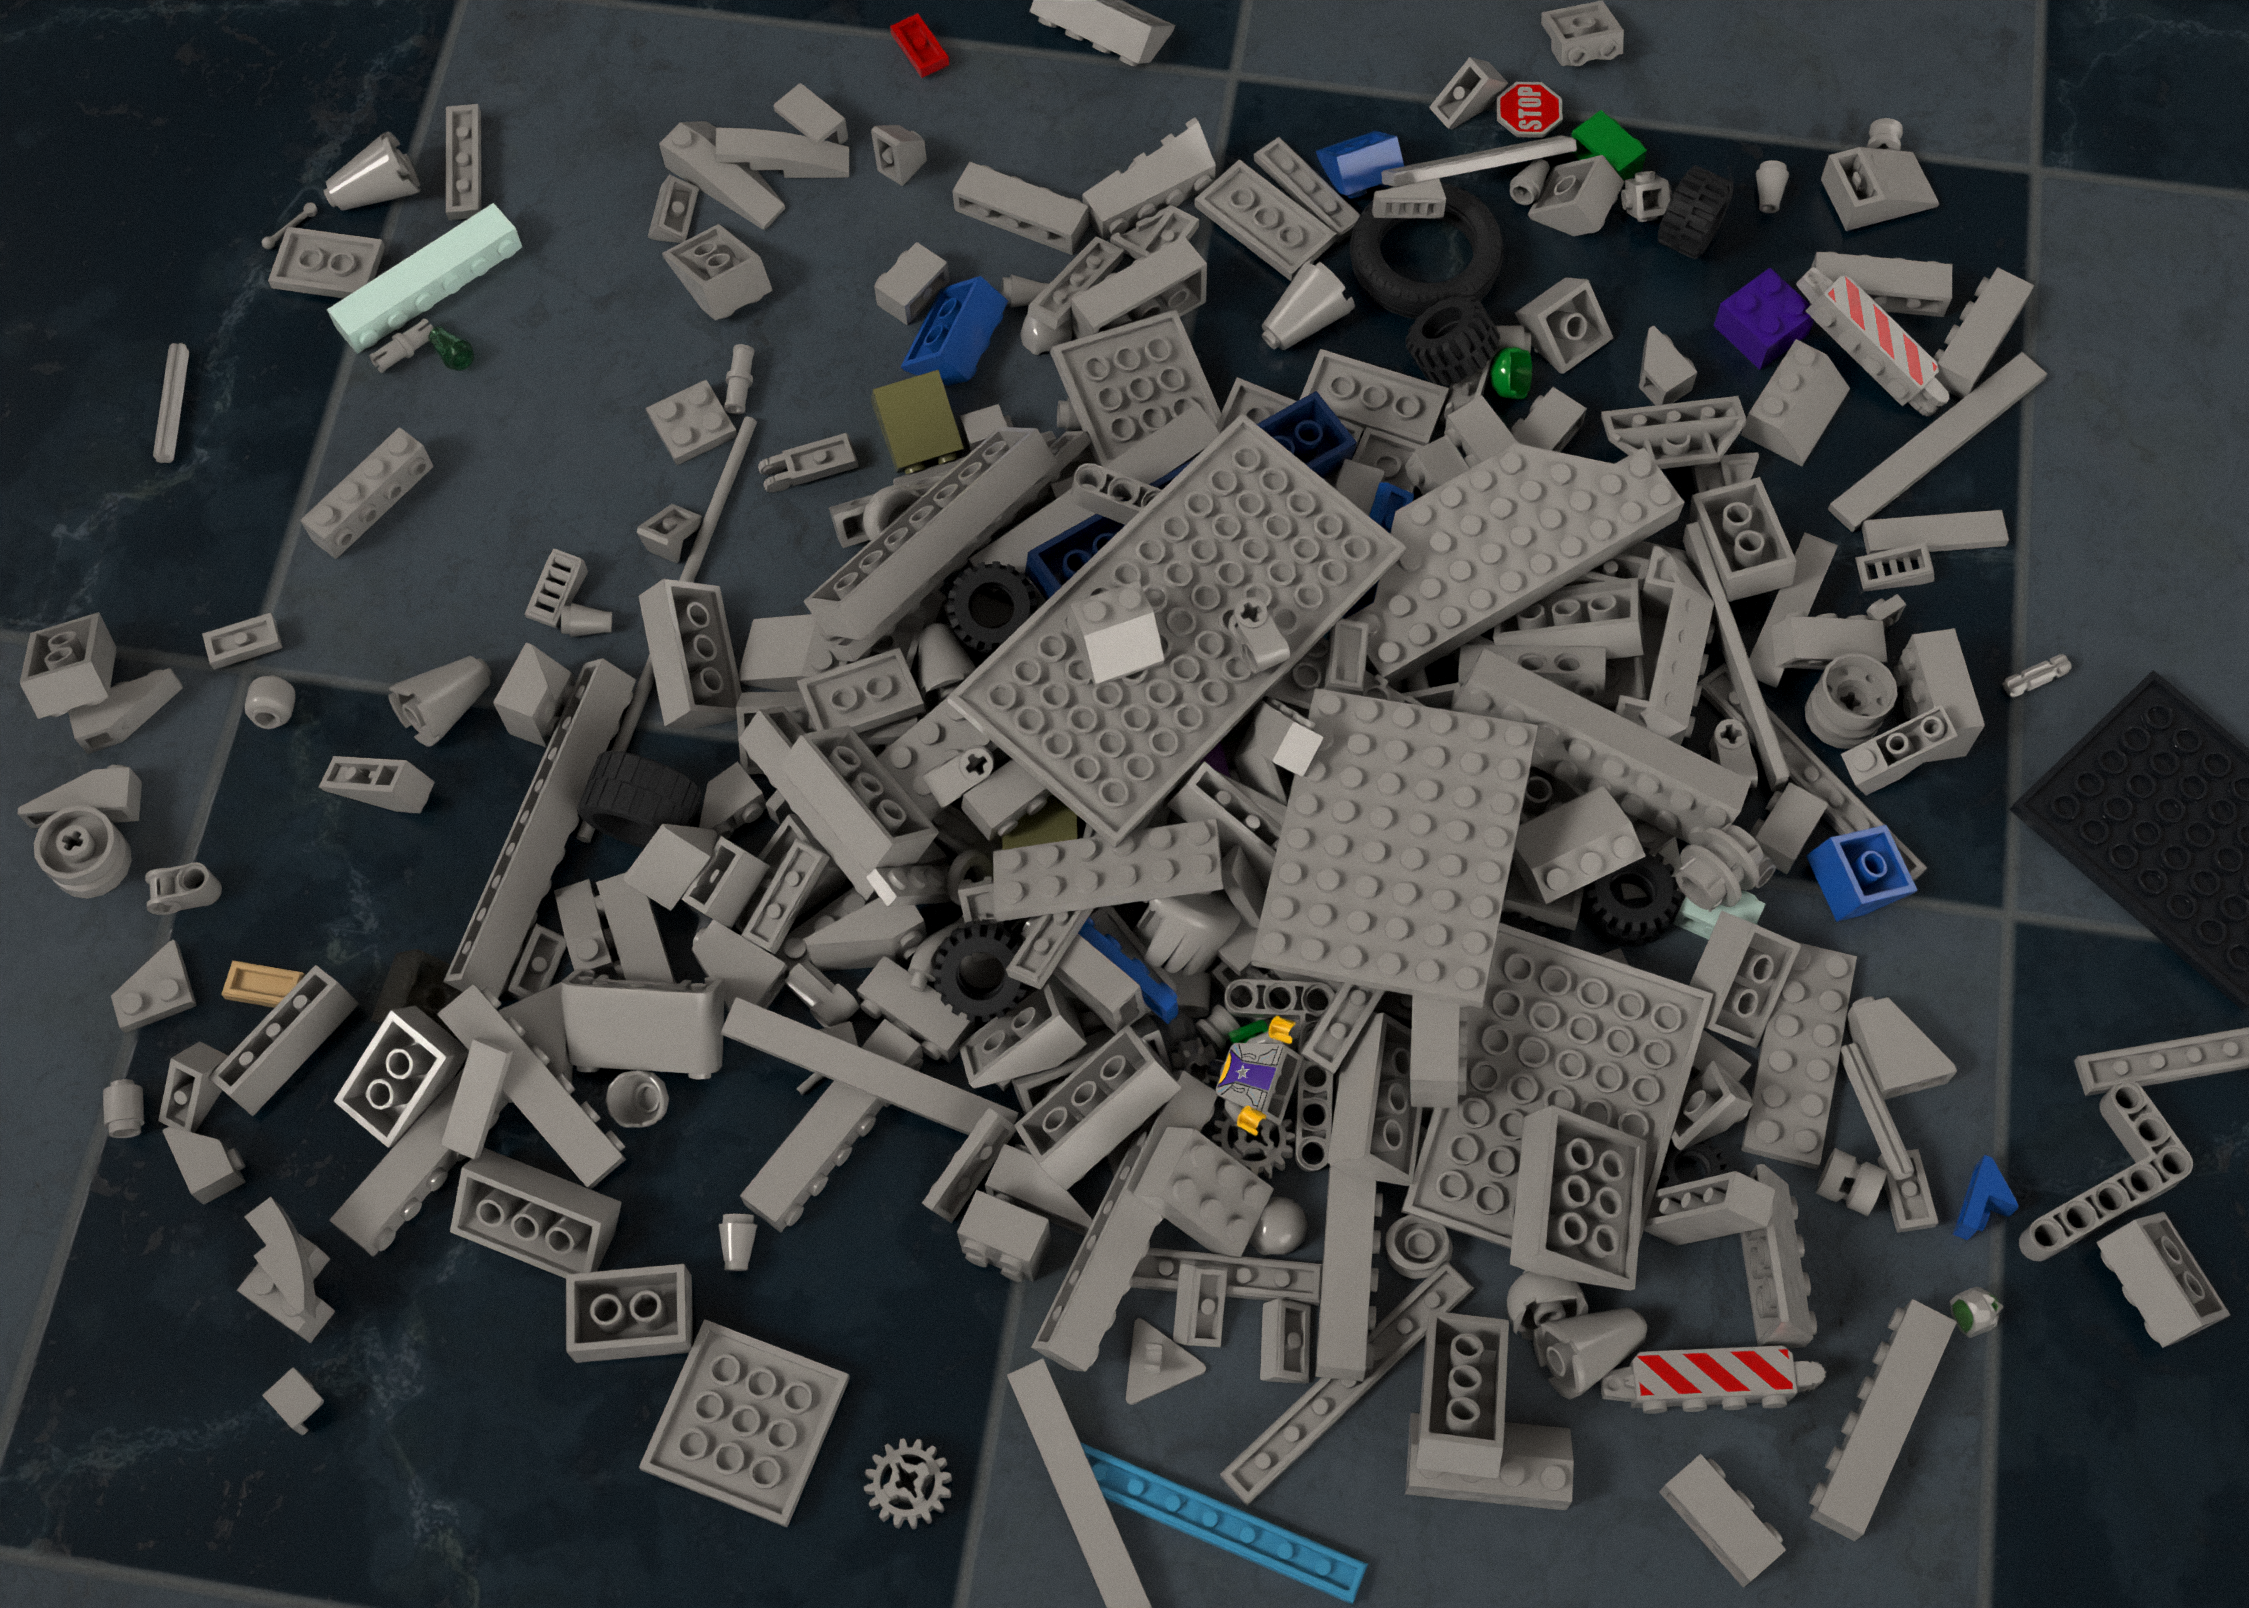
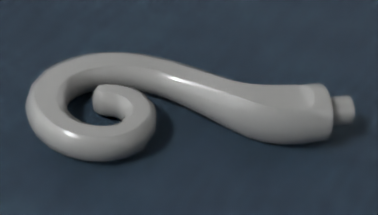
M965 850L955 858L950 867L947 879L948 894L951 901L958 906H961L958 887L960 881L964 880V876L970 868L975 873L976 882L983 881L986 876H992L993 878L992 864L989 857L983 852ZM963 915L953 923L928 936L916 949L908 968V972L914 975L909 985L911 989L923 992L927 981L935 982L933 969L938 951L944 939L951 935L952 930L958 926L960 929L965 927Z

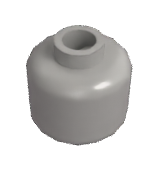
M279 676L258 677L252 681L248 688L245 713L254 724L261 728L272 729L282 726L292 716L296 699L295 690L289 682Z

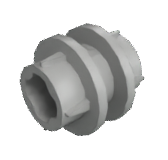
M1728 823L1721 830L1715 828L1705 829L1699 835V845H1687L1680 854L1682 866L1680 867L1681 870L1676 874L1677 884L1691 902L1702 909L1709 910V912L1719 904L1726 907L1735 906L1742 897L1741 889L1745 891L1751 890L1760 880L1758 865L1764 859L1763 851L1748 832Z

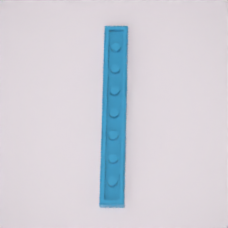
M1081 1443L1106 1500L1353 1605L1366 1571L1367 1563Z

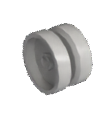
M77 805L61 809L48 817L38 829L34 841V855L41 869L53 879L60 889L73 897L88 899L108 893L116 888L125 878L132 861L131 848L124 835L104 813L94 807Z

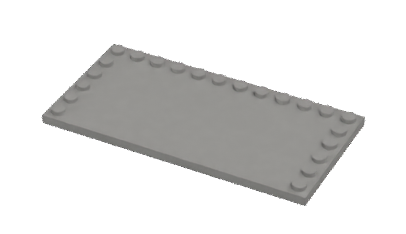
M1242 413L948 696L947 703L1116 848L1404 554L1406 546ZM1139 580L1154 612L1165 661L1163 664L1095 687L1066 624L1069 604ZM1247 597L1257 598L1264 603L1278 630L1285 637L1290 650V658L1256 674L1252 673L1247 667L1242 653L1228 629L1229 620L1234 614L1235 606L1241 599Z

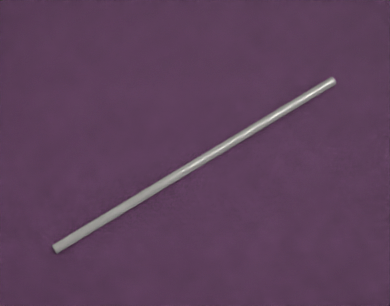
M745 417L679 581L694 583L757 425V421L752 417ZM650 655L611 751H627L655 681ZM583 820L576 838L582 842L590 843L595 828Z

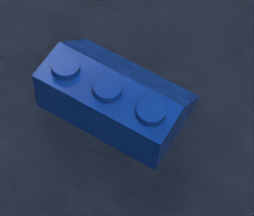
M981 276L941 288L901 368L918 376L939 370L942 382L947 386L969 381L977 371L976 365L981 355L990 345L989 339L995 327L1003 319V311L1008 300Z

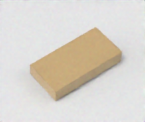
M232 961L221 995L227 1000L275 1008L305 977V974L303 972Z

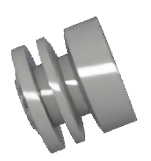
M1849 653L1836 657L1826 666L1818 683L1808 697L1805 705L1806 722L1812 733L1824 743L1836 748L1852 749L1872 739L1882 725L1883 720L1890 713L1898 695L1896 681L1886 666L1870 656Z

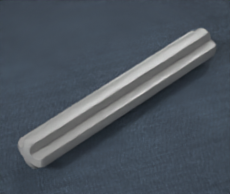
M172 343L168 349L153 456L159 463H171L174 460L189 358V349L183 343Z
M1857 1043L1844 1045L1841 1047L1839 1056L1892 1178L1898 1181L1907 1179L1912 1176L1914 1167L1865 1056Z

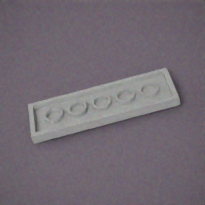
M1209 819L1131 831L1116 848L1102 836H1094L993 851L994 914L997 922L1224 889L1217 820Z
M1799 943L1801 947L1763 1032L1751 1094L1754 1105L1750 1108L1747 1115L1741 1151L1817 1170L1822 1157L1857 956Z

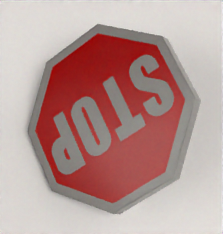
M1515 82L1497 96V121L1516 137L1543 138L1562 123V98L1542 82Z

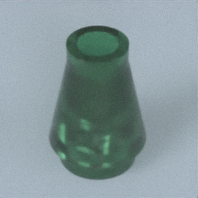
M441 326L435 327L429 333V342L434 346L447 368L462 371L472 364L474 352L472 345L468 341L448 332Z

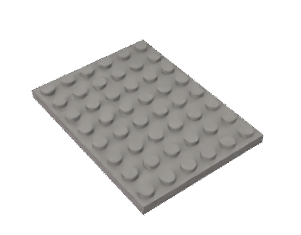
M1315 688L1308 719L1316 723L1312 730L1324 738L1303 777L1297 774L1294 775L1251 956V965L1483 1008L1538 725Z
M1499 923L1483 1008L1468 1006L1466 1095H1458V1108L1434 1107L1416 1162L1413 1185H1409L1401 1212L1511 1249L1524 1117L1554 1105L1647 1141L1639 1233L1640 1244L1713 994Z

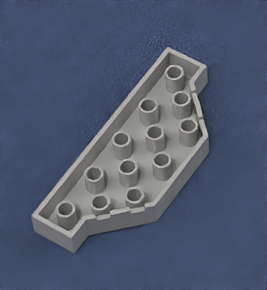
M1512 444L1395 511L1390 534L1406 546V550L1396 563L1379 579L1374 603L1346 618L1347 620L1370 623L1365 670L1375 677L1379 674L1389 681L1387 685L1392 687L1677 521L1685 502L1644 447L1619 462L1612 464L1523 444Z

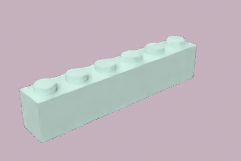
M492 203L334 304L327 311L336 329L358 354L366 348L374 346L380 339L394 330L402 328L406 322L420 313L428 311L434 304L448 295L456 293L462 286L476 277L485 274L502 260L513 256L516 251L523 248L516 228L497 206Z

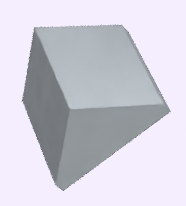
M662 824L623 879L628 885L671 911L710 859L718 834L714 829Z

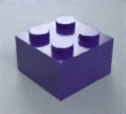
M1769 268L1720 304L1714 327L1761 370L1790 349L1796 339L1801 341L1809 335L1814 319L1805 311L1810 304L1777 273Z

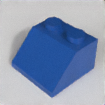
M1373 131L1316 151L1317 157L1334 190L1337 193L1348 195V198L1365 195L1367 188L1378 185V188L1389 187V185L1382 183L1381 172L1404 166L1397 136L1379 131Z
M1887 825L1830 837L1806 855L1836 922L1866 915L1918 891Z

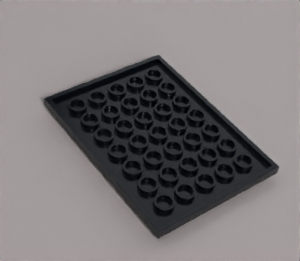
M2153 670L2012 805L2010 811L2243 1011L2249 1005V748Z

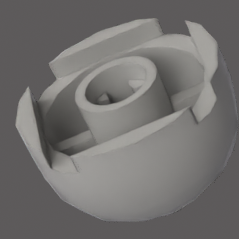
M1525 1270L1508 1290L1506 1307L1510 1324L1514 1333L1517 1334V1331L1521 1332L1522 1338L1526 1340H1533L1534 1330L1541 1327L1540 1324H1543L1545 1321L1588 1314V1303L1581 1287L1576 1281L1538 1275Z

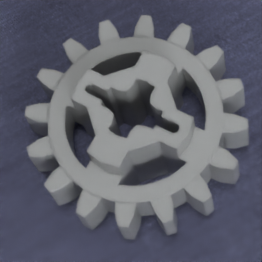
M1225 1108L1222 1110V1117L1225 1122L1215 1121L1214 1130L1220 1134L1212 1135V1142L1257 1176L1258 1173L1264 1172L1265 1176L1271 1179L1274 1166L1281 1171L1285 1169V1161L1282 1157L1292 1158L1293 1149L1288 1145L1295 1143V1134L1288 1132L1292 1129L1291 1119L1282 1120L1280 1126L1262 1119L1256 1128L1258 1131L1257 1136H1260V1143L1256 1140L1248 1143V1136L1252 1139H1255L1257 1136L1244 1129H1240ZM1275 1130L1279 1135L1277 1148L1274 1147V1142L1270 1140ZM1230 1131L1233 1132V1136L1237 1139L1232 1149L1228 1143Z
M904 1438L900 1439L899 1449L894 1450L889 1444L884 1445L887 1455L882 1458L874 1454L872 1458L877 1468L876 1470L866 1469L865 1472L866 1476L873 1480V1483L864 1486L866 1494L875 1495L869 1502L871 1509L874 1510L882 1507L879 1518L885 1522L890 1516H893L895 1528H900L903 1521L908 1520L911 1528L916 1529L917 1519L921 1517L930 1524L932 1518L929 1512L934 1509L942 1513L944 1507L939 1501L940 1498L951 1497L950 1490L943 1487V1484L952 1481L951 1473L941 1472L948 1465L946 1459L943 1457L934 1460L937 1454L936 1447L932 1445L926 1451H923V1443L920 1439L915 1441L913 1448L908 1447ZM916 1458L923 1462L913 1465L905 1463L903 1459ZM891 1467L890 1481L882 1489L883 1477L887 1469ZM900 1470H903L906 1476L914 1480L916 1498L912 1495L911 1491L908 1492L905 1487H902L903 1482ZM935 1478L933 1492L926 1501L924 1497L926 1487ZM898 1502L912 1504L914 1509L903 1510L891 1504L895 1505Z

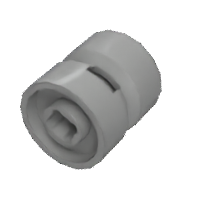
M1834 1148L1821 1174L1815 1193L1834 1202L1844 1199L1847 1208L1868 1216L1880 1194L1887 1170L1869 1162L1859 1165L1855 1156ZM1845 1176L1853 1178L1850 1186L1843 1182Z

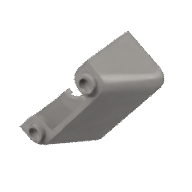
M574 970L562 980L561 992L569 1063L577 1066V1071L596 1072L600 1068L688 1073V1077L692 1079L711 1078V1073L719 1071L722 1067L723 1035L720 1033L724 1026L725 978L706 977L705 984H691V980H683L680 984L609 979V975H600L595 980V970Z

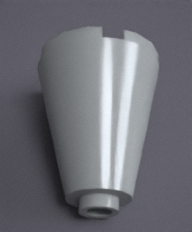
M387 131L381 134L326 181L327 188L324 189V194L332 207L338 206L344 211L414 195L421 191L418 188L420 181L408 155H403L399 149L395 148L400 143L391 132Z
M1310 258L1303 264L1262 324L1264 330L1262 338L1274 350L1277 347L1282 350L1291 347L1349 314L1355 307L1352 297L1346 301L1342 295V292L1346 289L1342 282L1321 262L1314 266V258Z
M930 624L919 635L917 688L924 702L925 711L920 713L923 717L944 701L977 669L953 628L947 624Z
M468 656L395 683L389 688V690L394 691L388 695L389 701L405 728L412 725L419 732L414 738L425 746H433L442 739L489 687L491 683L489 678L491 670L481 658L476 659Z
M1625 1307L1545 1321L1543 1324H1540L1541 1327L1534 1330L1533 1346L1540 1367L1547 1365L1553 1375L1547 1379L1551 1386L1561 1396L1572 1399L1585 1393L1643 1345L1646 1341L1648 1328L1645 1319L1639 1312Z

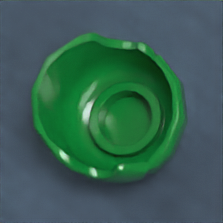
M1506 347L1500 349L1495 354L1490 365L1489 378L1491 387L1499 396L1509 399H1524L1527 396L1532 380V361L1529 351L1521 350L1518 347Z

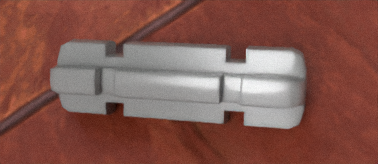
M2059 654L2050 658V662L2043 661L2021 671V675L2014 674L2006 678L2003 683V689L2009 697L2015 698L2023 694L2024 690L2030 691L2052 681L2053 677L2059 678L2068 674L2072 668L2071 662L2068 661L2066 655Z

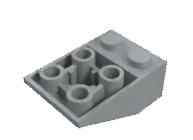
M1858 147L1831 154L1828 157L1821 177V181L1846 231L1939 206V202L1913 152Z

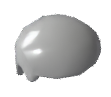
M1026 316L1020 333L1023 346L1033 354L1039 355L1044 351H1051L1053 346L1071 341L1074 333L1072 318L1069 316L1057 329H1054L1034 318Z
M636 1070L618 1075L608 1086L605 1101L609 1115L619 1125L623 1127H648L656 1124L658 1120L663 1118L667 1112L669 1096L664 1081L653 1072Z
M1278 1196L1270 1197L1248 1242L1263 1255L1289 1254L1305 1241L1309 1227L1305 1211L1293 1199Z

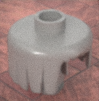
M1225 889L1145 900L1143 902H1149V906L1132 932L1147 949L1144 956L1145 963L1159 967L1169 958L1164 967L1166 972L1176 973L1185 966L1182 974L1188 976L1195 972L1202 973L1213 964L1218 957L1217 950L1232 936L1241 923L1242 918Z

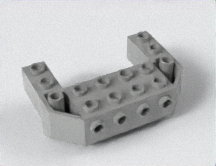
M1653 546L1650 559L1620 553L1570 582L1569 586L1638 577L1644 629V655H1641L1647 701L1620 695L1616 709L1613 712L1681 746L1684 737H1691L1695 723V717L1690 716L1692 706L1697 707L1702 686L1697 685L1699 675H1704L1709 655L1703 653L1705 644H1711L1715 624L1710 623L1714 602L1687 565L1663 548Z

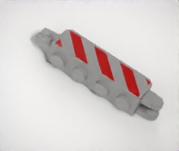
M1812 267L1798 280L1796 285L1811 302V305L1805 311L1900 405L1904 406L1908 402L1922 416L1925 415L1927 417L1936 412L1937 406H1943L1950 399L1949 391L1934 377L1939 372L1937 362L1849 276H1840L1833 282L1815 267Z
M1784 1346L1639 1352L1629 1367L1611 1370L1600 1379L1602 1399L1631 1402V1408H1643V1413L1646 1414L1663 1413L1667 1411V1407L1683 1406V1411L1698 1412L1706 1410L1707 1405L1722 1404L1724 1410L1747 1408V1403H1762L1763 1408L1772 1409L1787 1406V1401H1791L1798 1392L1814 1391L1824 1381L1826 1372L1824 1371L1825 1367H1822V1364H1818V1362H1793L1792 1352Z

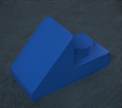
M1984 1155L1975 1165L1954 1228L1953 1235L1968 1240L1977 1230L1981 1232L1984 1230L1989 1219L1990 1210L2010 1217L2018 1209V1203L1995 1161L1990 1156Z

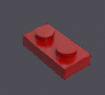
M918 13L890 26L891 35L921 78L950 65L948 55Z

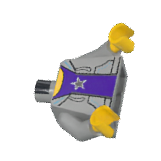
M1280 1016L1273 1018L1268 1032L1250 1038L1246 1043H1234L1230 1047L1226 1061L1213 1059L1207 1070L1209 1080L1218 1082L1216 1095L1226 1100L1225 1110L1240 1129H1244L1255 1136L1258 1134L1256 1128L1262 1119L1274 1125H1281L1304 1058L1286 1045H1283L1284 1043H1292L1293 1038L1289 1036V1032L1296 1022Z

